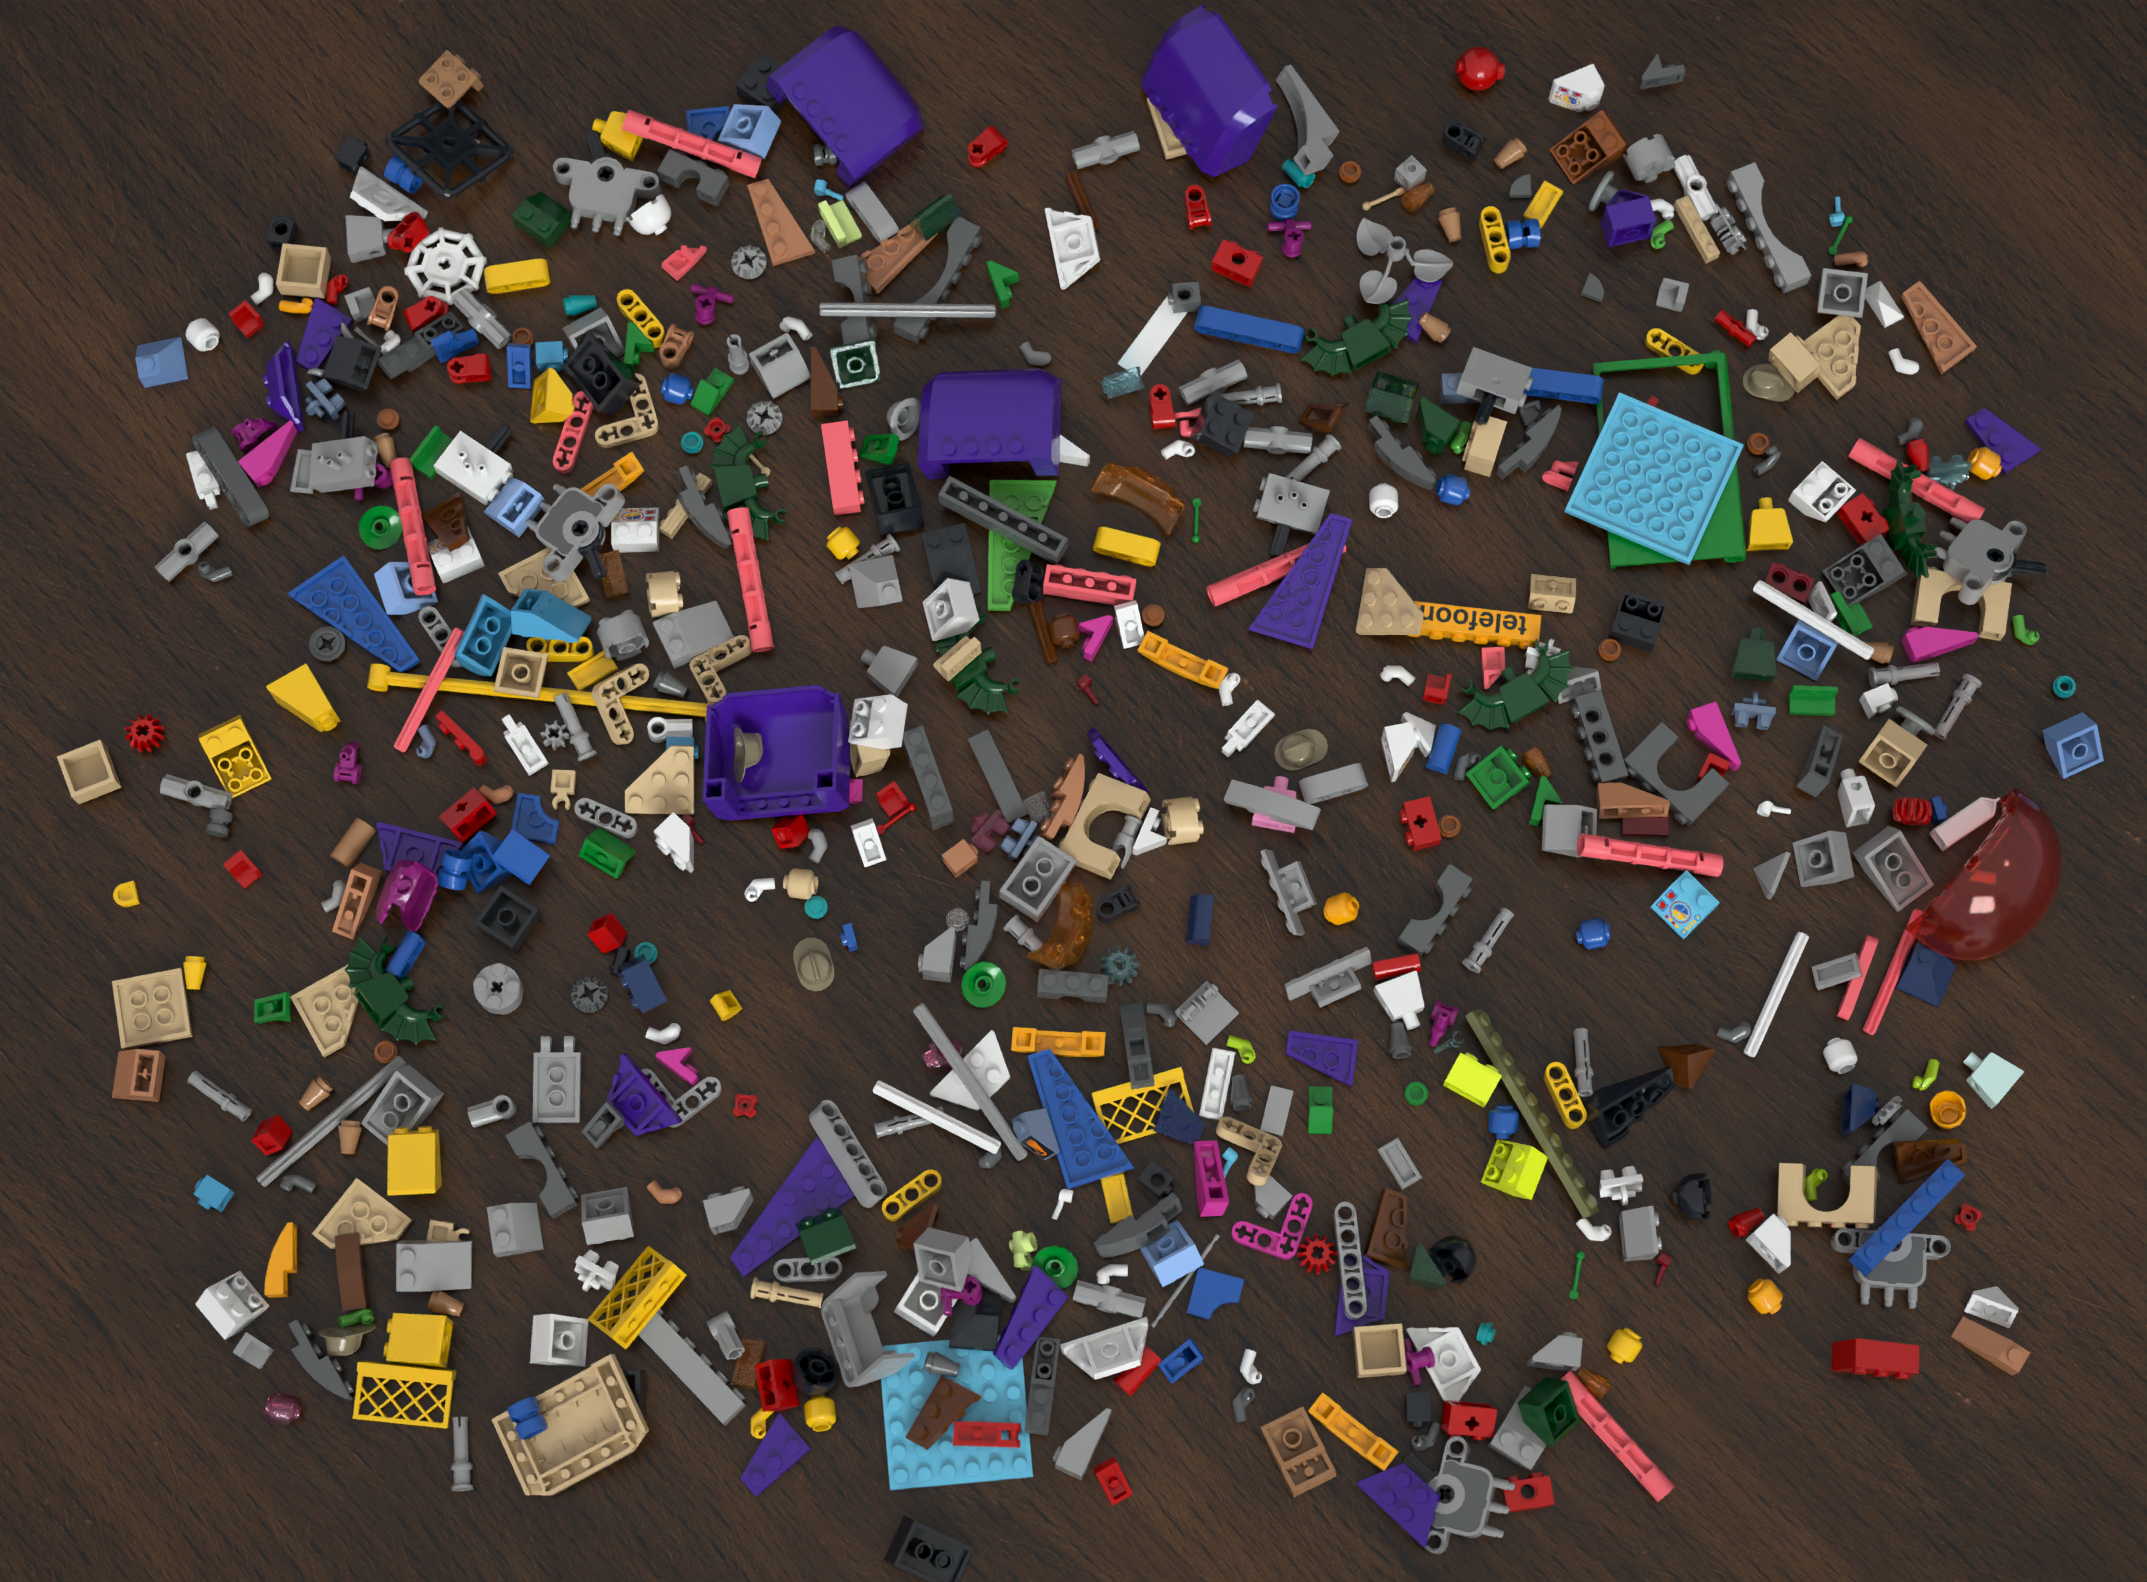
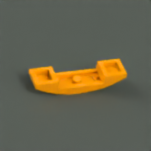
M630 452L615 462V467L580 490L594 497L603 485L613 484L619 491H622L640 476L644 469L633 452Z
M1147 631L1138 648L1139 653L1162 667L1194 682L1219 689L1229 668L1210 659L1206 661L1168 643V640Z
M1013 1027L1011 1050L1034 1054L1051 1049L1055 1056L1099 1057L1104 1056L1106 1032L1082 1031V1033Z
M1323 1392L1308 1410L1316 1420L1383 1471L1398 1454L1395 1448L1373 1434Z

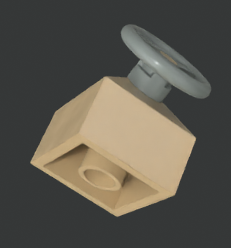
M1901 706L1896 708V712L1905 719L1902 725L1899 726L1888 719L1858 761L1896 788L1927 746L1926 743L1916 737L1919 731L1922 730L1929 735L1935 734V729L1931 725Z

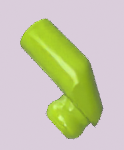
M1232 1035L1229 1036L1226 1046L1238 1049L1241 1060L1245 1064L1253 1062L1255 1060V1051L1250 1041Z
M1934 1059L1928 1060L1925 1075L1923 1078L1915 1076L1912 1086L1918 1088L1919 1091L1926 1090L1936 1080L1940 1063Z
M1814 1169L1805 1178L1807 1201L1818 1200L1816 1188L1827 1179L1828 1174L1826 1170Z

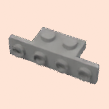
M1263 849L1260 851L1262 855L1261 863L1268 870L1270 875L1269 883L1278 895V906L1287 918L1286 926L1293 935L1302 936L1305 934V931L1297 913L1317 904L1301 862L1296 861L1280 869L1273 851Z
M1368 947L1356 950L1352 954L1336 959L1319 969H1314L1306 975L1292 979L1284 985L1288 999L1291 1001L1311 992L1321 1008L1360 990L1361 984L1354 971L1372 963L1370 950Z

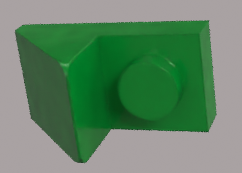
M993 261L986 262L987 272L1001 309L1009 307V298H1012V294L1008 285L1019 281V273Z
M628 322L624 363L632 372H635L636 364H640V352L655 351L653 344L633 322Z
M714 368L706 381L700 380L691 406L710 417L734 383V379Z
M894 433L866 435L859 456L885 465H892L900 437Z
M1545 776L1540 777L1529 820V825L1538 826L1540 820H1543L1544 805H1563Z
M284 992L255 999L254 1023L262 1024L275 1020L291 1022L290 993Z
M1309 1086L1308 1134L1331 1135L1333 1120L1332 1087Z

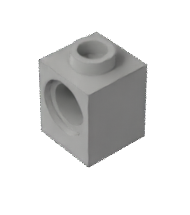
M1411 155L1396 168L1394 180L1410 194L1425 181L1427 170Z

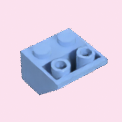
M511 477L500 490V493L493 499L494 501L485 509L484 513L519 538L528 527L525 524L526 520L530 519L533 521L542 510L539 504L543 501L546 503V501L539 492L529 485Z

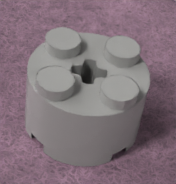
M1662 134L1653 135L1655 139L1648 140L1645 137L1637 141L1626 150L1628 154L1623 155L1635 180H1644L1646 183H1650L1657 178L1659 173L1669 171L1675 167V158Z
M626 610L613 618L607 617L599 621L600 627L597 630V634L606 658L612 660L611 657H616L617 661L632 658L641 653L640 648L644 645L647 648L649 645L641 619L632 610Z
M496 963L481 970L474 980V994L481 1006L489 1013L509 1014L521 1004L524 991L523 984L512 968ZM498 986L503 990L500 993L495 989Z

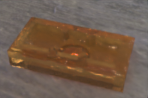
M619 550L600 554L607 571L605 577L602 578L607 599L629 594Z
M741 1338L745 1351L737 1358L732 1385L756 1389L757 1377L754 1365L762 1363L766 1343L762 1340Z

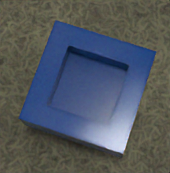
M1940 796L1931 798L1929 802L1932 804L1933 825L1941 824L1947 818L1946 815H1948L1947 805L1945 802H1942Z
M852 924L842 925L844 932L840 933L843 946L848 945L849 952L858 950Z

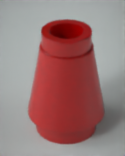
M1920 439L1907 443V454L1912 464H1917V471L1920 470L1921 473L1929 471L1928 444H1925V440Z
M1757 1207L1732 1216L1731 1220L1728 1221V1226L1734 1236L1745 1237L1765 1217L1761 1209Z

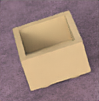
M283 243L276 286L280 294L325 299L331 256L327 248Z
M1790 332L1770 349L1768 362L1774 365L1788 384L1799 393L1818 377L1820 359L1814 352L1809 353L1806 350L1804 341L1798 335L1794 336Z
M1490 417L1486 425L1482 424L1480 426L1474 420L1462 461L1466 462L1465 470L1490 477L1507 421Z
M850 743V761L855 778L882 771L888 756H890V749H878Z
M101 740L57 756L71 797L78 804L122 788L109 751Z
M1402 1323L1354 1327L1352 1332L1357 1378L1406 1373Z

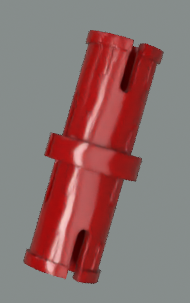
M1724 309L1716 316L1714 321L1729 331L1730 336H1735L1748 348L1757 340L1758 336L1744 327L1742 321H1737Z

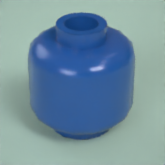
M671 373L668 377L664 376L660 394H663L665 401L682 405L686 399L691 400L694 387L690 386L691 381L688 377Z
M1446 474L1443 478L1440 477L1438 479L1435 494L1438 495L1441 502L1460 505L1464 500L1468 499L1470 487H1468L1467 480L1464 477Z
M1594 918L1582 921L1580 923V930H1576V936L1579 944L1583 943L1587 950L1607 946L1608 940L1611 939V932L1608 922H1604L1602 918Z
M1495 1105V1108L1489 1111L1488 1130L1496 1134V1138L1510 1139L1511 1134L1518 1132L1519 1113L1513 1109V1106Z

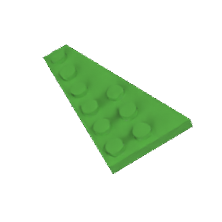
M990 480L989 497L1042 524L1057 480ZM989 530L988 611H1011L1014 602L1012 590L1015 582L1016 567L1021 560H1029L1032 552Z

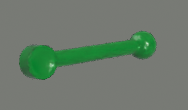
M1850 215L1844 218L1845 223L1834 245L1828 250L1830 256L1837 254V247L1848 225L1853 221Z
M1195 498L1192 503L1195 509L1194 535L1191 540L1193 543H1198L1200 541L1198 524L1201 500Z
M1583 1251L1576 1253L1577 1264L1572 1291L1569 1292V1298L1572 1300L1578 1298L1579 1274L1582 1260L1585 1258Z

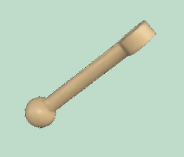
M1400 187L1396 191L1374 201L1364 202L1362 207L1364 210H1369L1373 205L1396 195H1402L1405 190L1403 187Z
M751 454L749 458L758 466L761 474L766 473L768 477L770 475L769 468L763 467L754 455Z

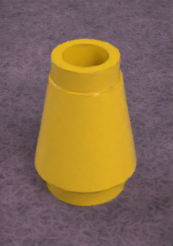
M186 956V960L183 962L186 989L200 990L207 964L204 963L205 957Z

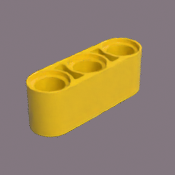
M1488 206L1481 212L1479 229L1489 268L1495 273H1502L1509 265L1511 258L1501 214L1497 208ZM1485 218H1493L1494 222H1487ZM1490 238H1498L1499 242H1492ZM1500 257L1504 259V262H1497L1494 258Z
M545 259L488 266L484 269L486 291L491 294L543 287L550 283L548 263Z
M625 289L620 291L617 296V303L621 313L629 322H633L650 340L654 348L661 347L666 338L662 324L632 290ZM626 300L633 301L630 305H623ZM640 316L647 317L644 321L636 320ZM653 332L660 333L658 337H650Z
M1098 527L1092 549L1102 555L1145 566H1155L1161 543L1136 534L1108 527Z
M531 637L527 641V650L534 652L533 648L536 645L544 646L538 653L548 654L547 662L584 663L595 655L594 647L587 637H581L578 642L573 643L555 639L545 640L539 637ZM560 645L566 646L565 651L561 653L555 651ZM582 646L589 647L586 653H579V648Z
M1552 1062L1544 1071V1082L1564 1124L1571 1129L1579 1128L1586 1119V1110L1565 1066L1560 1062ZM1552 1069L1558 1070L1561 1078H1551L1549 1071ZM1562 1090L1569 1092L1570 1100L1565 1101L1561 1099L1559 1092ZM1572 1111L1577 1112L1580 1115V1121H1572L1569 1118V1113Z
M933 1169L926 1170L888 1197L882 1204L884 1217L889 1221H898L936 1194L942 1186L940 1174ZM933 1176L938 1182L934 1187H928L925 1185L926 1178ZM910 1190H915L919 1194L918 1198L914 1201H909L905 1197L906 1193ZM891 1204L899 1206V1212L895 1215H890L886 1211L887 1207Z

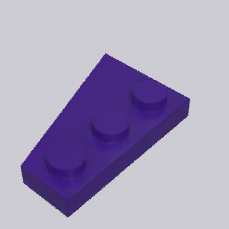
M1416 277L1393 303L1395 304L1406 299L1410 300L1408 310L1413 319L1407 325L1408 335L1406 337L1415 344H1417L1423 329L1417 321L1424 312L1429 314L1442 284L1440 279L1434 282H1425Z
M315 297L296 359L297 364L307 370L321 369L330 356L336 337H343L341 324L344 323L347 329H349L353 324L352 318Z
M1985 407L1965 420L1966 425L1980 444L2001 457L2000 465L2002 466L2001 472L2003 475L2042 450Z
M1289 1030L1286 1055L1352 1087L1358 1040Z
M780 1413L777 1415L740 1478L755 1497L760 1495L811 1450Z

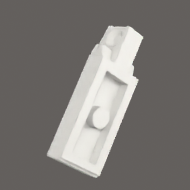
M197 450L186 453L200 500L205 499L209 510L218 508L215 495L220 494V486Z
M1257 700L1228 731L1225 737L1228 742L1222 747L1223 750L1221 752L1227 757L1236 749L1241 752L1271 721L1275 714Z
M510 714L502 718L503 723L508 729L503 732L504 737L528 775L530 776L548 765L549 763L525 725L521 722L515 724Z

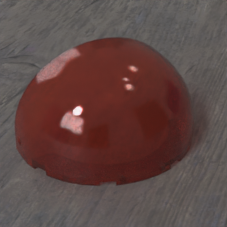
M2013 789L2000 799V802L2003 803L2001 806L2003 808V815L1959 875H1956L1948 883L1940 897H1935L1924 912L1906 926L1905 929L1933 951L1960 960H1980L1996 956L2026 938L2039 925L2050 909L2057 894L2062 873V851L2059 837L2044 809L2019 789Z

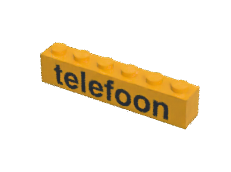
M1414 601L1424 613L1420 635L1429 636L1431 639L1439 640L1445 637L1452 638L1455 642L1472 640L1474 643L1481 645L1490 642L1497 643L1500 647L1517 645L1521 649H1528V646L1535 647L1536 639L1539 642L1541 615ZM1408 635V636H1410V637H1419L1420 635Z

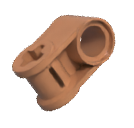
M386 286L379 291L375 304L371 309L367 325L373 324L384 328V331L388 332L398 301V292L395 288ZM389 295L393 301L387 303L383 301L381 296Z
M675 324L669 327L666 338L659 350L661 363L665 368L675 369L680 365L692 343L694 332L681 330ZM670 353L675 354V356L672 358L665 357L667 354Z

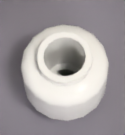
M200 318L188 325L186 338L197 350L209 351L217 346L219 331L207 319Z
M1386 483L1372 488L1369 493L1370 511L1380 518L1392 516L1399 507L1397 490Z
M1831 1039L1827 1043L1828 1046L1823 1050V1055L1829 1069L1839 1074L1853 1070L1858 1058L1852 1043L1846 1039Z

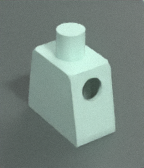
M1971 1052L1963 1061L1964 1064L1973 1070L1966 1079L1967 1082L1991 1109L1999 1103L2024 1073L2020 1068L1991 1052L1983 1060Z

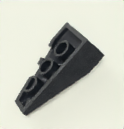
M1667 1066L1600 1088L1593 1092L1591 1096L1581 1099L1587 1114L1586 1120L1605 1148L1624 1138L1630 1132L1628 1128L1636 1120L1640 1122L1645 1117L1643 1113L1652 1105L1656 1106L1675 1087L1672 1068Z

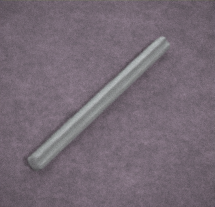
M820 303L819 313L821 316L993 318L996 315V307L993 304Z
M922 1003L913 1009L914 1014L1017 1161L1024 1159L1028 1155L1027 1150L1018 1142L1017 1136L925 1004Z
M397 1056L261 1172L256 1178L263 1187L269 1185L340 1124L341 1120L347 1118L383 1087L396 1070L406 1066L407 1064L402 1057Z

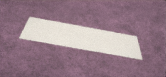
M1167 296L1118 364L1140 378L1188 312L1173 313V306L1168 305Z

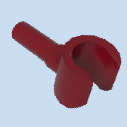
M1083 674L1077 681V687L1085 691L1094 705H1097L1100 702L1089 688L1092 680L1086 674Z
M685 814L681 820L690 827L691 833L699 844L703 843L702 837L692 827L695 820L690 815Z
M1664 1251L1656 1259V1262L1662 1265L1654 1283L1659 1286L1666 1268L1672 1261L1671 1256Z

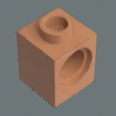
M963 839L942 854V861L957 878L978 862L977 854L979 852L971 842L967 844Z

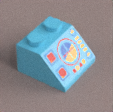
M1686 870L1650 908L1684 940L1720 902Z

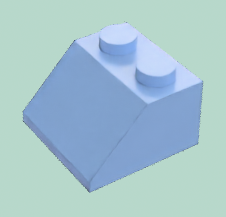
M734 104L718 142L736 150L739 149L765 158L781 120L768 106Z
M388 562L374 574L387 615L408 614L438 603L435 591L428 595L414 594L409 562Z
M1178 1220L1168 1225L1170 1228L1169 1232L1140 1248L1162 1287L1173 1283L1180 1277L1204 1265L1196 1245Z

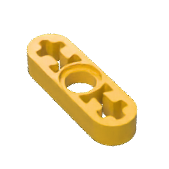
M1658 328L1650 330L1645 339L1646 346L1661 357H1672L1668 349L1673 346L1680 349L1681 354L1679 356H1684L1685 353L1687 355L1700 354ZM1656 336H1659V337H1660L1659 341H1657L1656 343H1653V342H1652L1653 338H1655ZM1667 341L1668 344L1666 345L1665 350H1663L1662 347L1663 345H1665V342ZM1696 364L1693 367L1690 365L1677 367L1689 374H1697L1701 371L1704 364Z

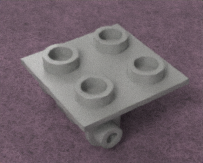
M1715 204L1721 215H1712L1710 217V224L1717 232V236L1723 235L1720 241L1723 243L1726 251L1734 255L1739 251L1738 247L1740 246L1747 249L1744 244L1747 240L1741 230L1736 225L1733 226L1736 221L1725 207L1721 208L1718 204Z
M1208 981L1175 1011L1176 1015L1206 1045L1239 1014L1218 992V988Z

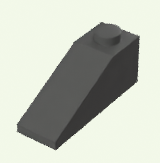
M1825 725L1821 727L1801 769L1796 784L1797 788L1817 797L1830 782L1843 735Z

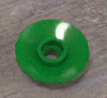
M378 505L371 507L363 514L359 521L358 530L360 538L366 545L373 549L382 550L391 547L398 541L402 533L400 517L394 509ZM381 522V527L375 529V524Z
M990 962L973 964L966 970L961 982V989L965 999L972 1005L983 1008L997 1003L1003 996L1006 987L1003 972L998 966ZM983 979L984 985L979 988L978 982Z
M1056 1245L1047 1246L1038 1251L1033 1258L1032 1266L1036 1265L1060 1289L1070 1286L1077 1277V1259L1072 1252L1064 1247ZM1058 1262L1060 1266L1054 1267L1051 1263Z

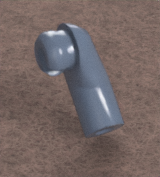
M423 725L418 728L423 741L419 746L420 748L416 749V753L419 757L428 758L434 751L436 739L428 725Z

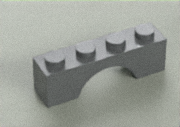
M857 254L832 260L835 282L842 287L851 289L854 295V303H871L869 297L871 286L866 276L868 273L867 262ZM849 316L847 320L841 323L843 343L849 349L854 350L876 344L877 328L873 324L872 316Z
M1449 864L1435 886L1441 897V910L1434 917L1427 920L1411 919L1397 943L1413 954L1417 953L1419 957L1424 952L1428 954L1435 944L1432 941L1435 935L1441 936L1448 924L1445 921L1448 916L1454 917L1460 908V905L1457 903L1461 897L1466 899L1473 889L1470 886L1473 879Z
M1908 1109L1903 1113L1897 1111L1889 1120L1892 1124L1887 1129L1882 1127L1873 1136L1876 1139L1870 1146L1866 1143L1857 1152L1860 1157L1855 1162L1849 1160L1843 1166L1842 1170L1844 1173L1839 1178L1850 1187L1851 1166H1875L1877 1168V1156L1882 1148L1893 1145V1141L1918 1140L1928 1128ZM1877 1170V1180H1878V1179L1880 1178V1175H1879L1878 1170Z
M529 1121L505 1135L519 1159H534L544 1165L547 1172V1182L539 1197L552 1219L578 1205L575 1201L578 1195L572 1185L567 1187L564 1178L567 1176L561 1165L556 1167L552 1159L556 1156L550 1145L544 1146L541 1139L545 1136L538 1125L534 1127Z

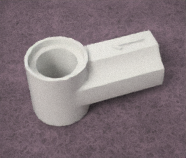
M655 717L649 721L647 726L649 738L655 743L664 742L667 740V736L693 737L692 719L665 720L661 717ZM656 726L664 728V731L660 734L652 732Z

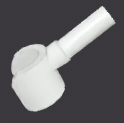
M1769 801L1761 803L1757 810L1759 815L1769 817L1771 811L1785 814L1791 813V809L1774 806Z
M1063 1189L1060 1191L1058 1203L1051 1218L1057 1220L1063 1203H1071L1072 1190Z

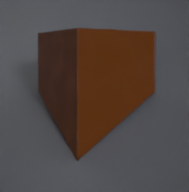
M1350 402L1324 405L1309 403L1299 422L1323 436H1326L1328 433L1332 434Z
M1698 1044L1657 1047L1665 1066L1672 1068L1675 1085L1691 1090L1715 1052L1712 1048Z

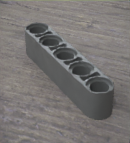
M211 427L193 435L192 441L197 452L246 527H250L269 518L266 505L215 427Z

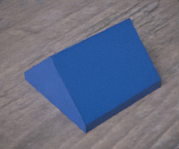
M512 829L491 859L530 885L549 860L550 855Z

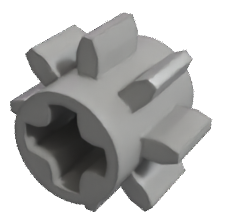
M557 720L552 725L545 724L546 731L540 733L541 737L547 738L543 742L545 747L551 744L554 751L559 746L565 748V739H570L569 734L564 733L567 730L566 725L564 724L560 727ZM553 733H555V734H557V735L559 734V737H558V738H555L554 736L552 737L551 735H552Z

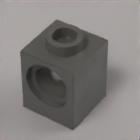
M1199 282L1172 284L1171 292H1168V305L1173 306V313L1198 311L1201 305ZM1184 295L1187 296L1188 299L1182 300L1179 298V296Z

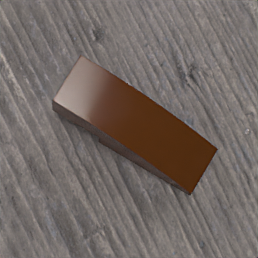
M359 1232L335 1235L336 1263L342 1311L366 1308L368 1305L365 1284L366 1274Z

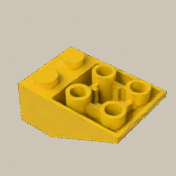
M241 715L198 734V739L225 791L231 793L232 798L272 779Z

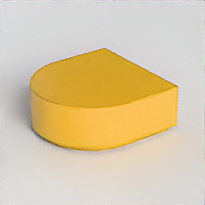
M134 880L122 883L115 888L113 898L118 905L130 907L140 904Z

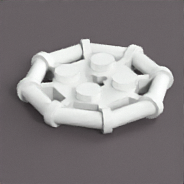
M440 227L437 231L423 239L411 252L407 267L404 268V274L408 275L418 292V297L421 299L434 296L438 300L448 303V305H453L454 297L464 288L470 292L479 289L478 285L484 265L487 264V258L482 255L470 233L463 234ZM445 239L458 241L459 244L446 243ZM440 240V243L437 244V247L433 249L432 247L429 249L426 248L430 244ZM465 247H468L473 258H467L463 253ZM421 252L425 254L422 265H417ZM449 261L450 267L443 270L440 264ZM475 265L472 278L470 279L466 276L468 267ZM424 272L428 281L424 285L417 273ZM462 281L467 284L451 293V287L458 286ZM433 285L443 287L446 290V294L430 289Z

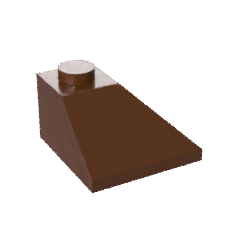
M938 1204L931 1205L905 1222L904 1228H899L896 1241L899 1242L898 1247L900 1249L915 1253L913 1243L928 1227L934 1229L940 1215Z

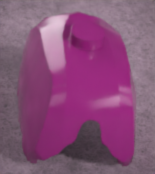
M398 860L382 889L376 908L377 922L383 923L393 903L400 908L403 924L406 929L416 933L422 925L427 912L430 910L433 896L437 893L438 879L436 873L424 864L410 860Z

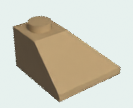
M503 647L494 691L539 699L548 654Z

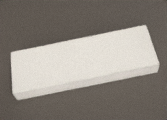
M1212 1047L1199 1113L1200 1117L1220 1120L1223 1117L1235 1052Z

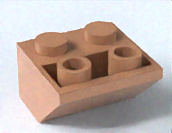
M133 1049L119 1051L112 1098L159 1102L166 1056L160 1051Z

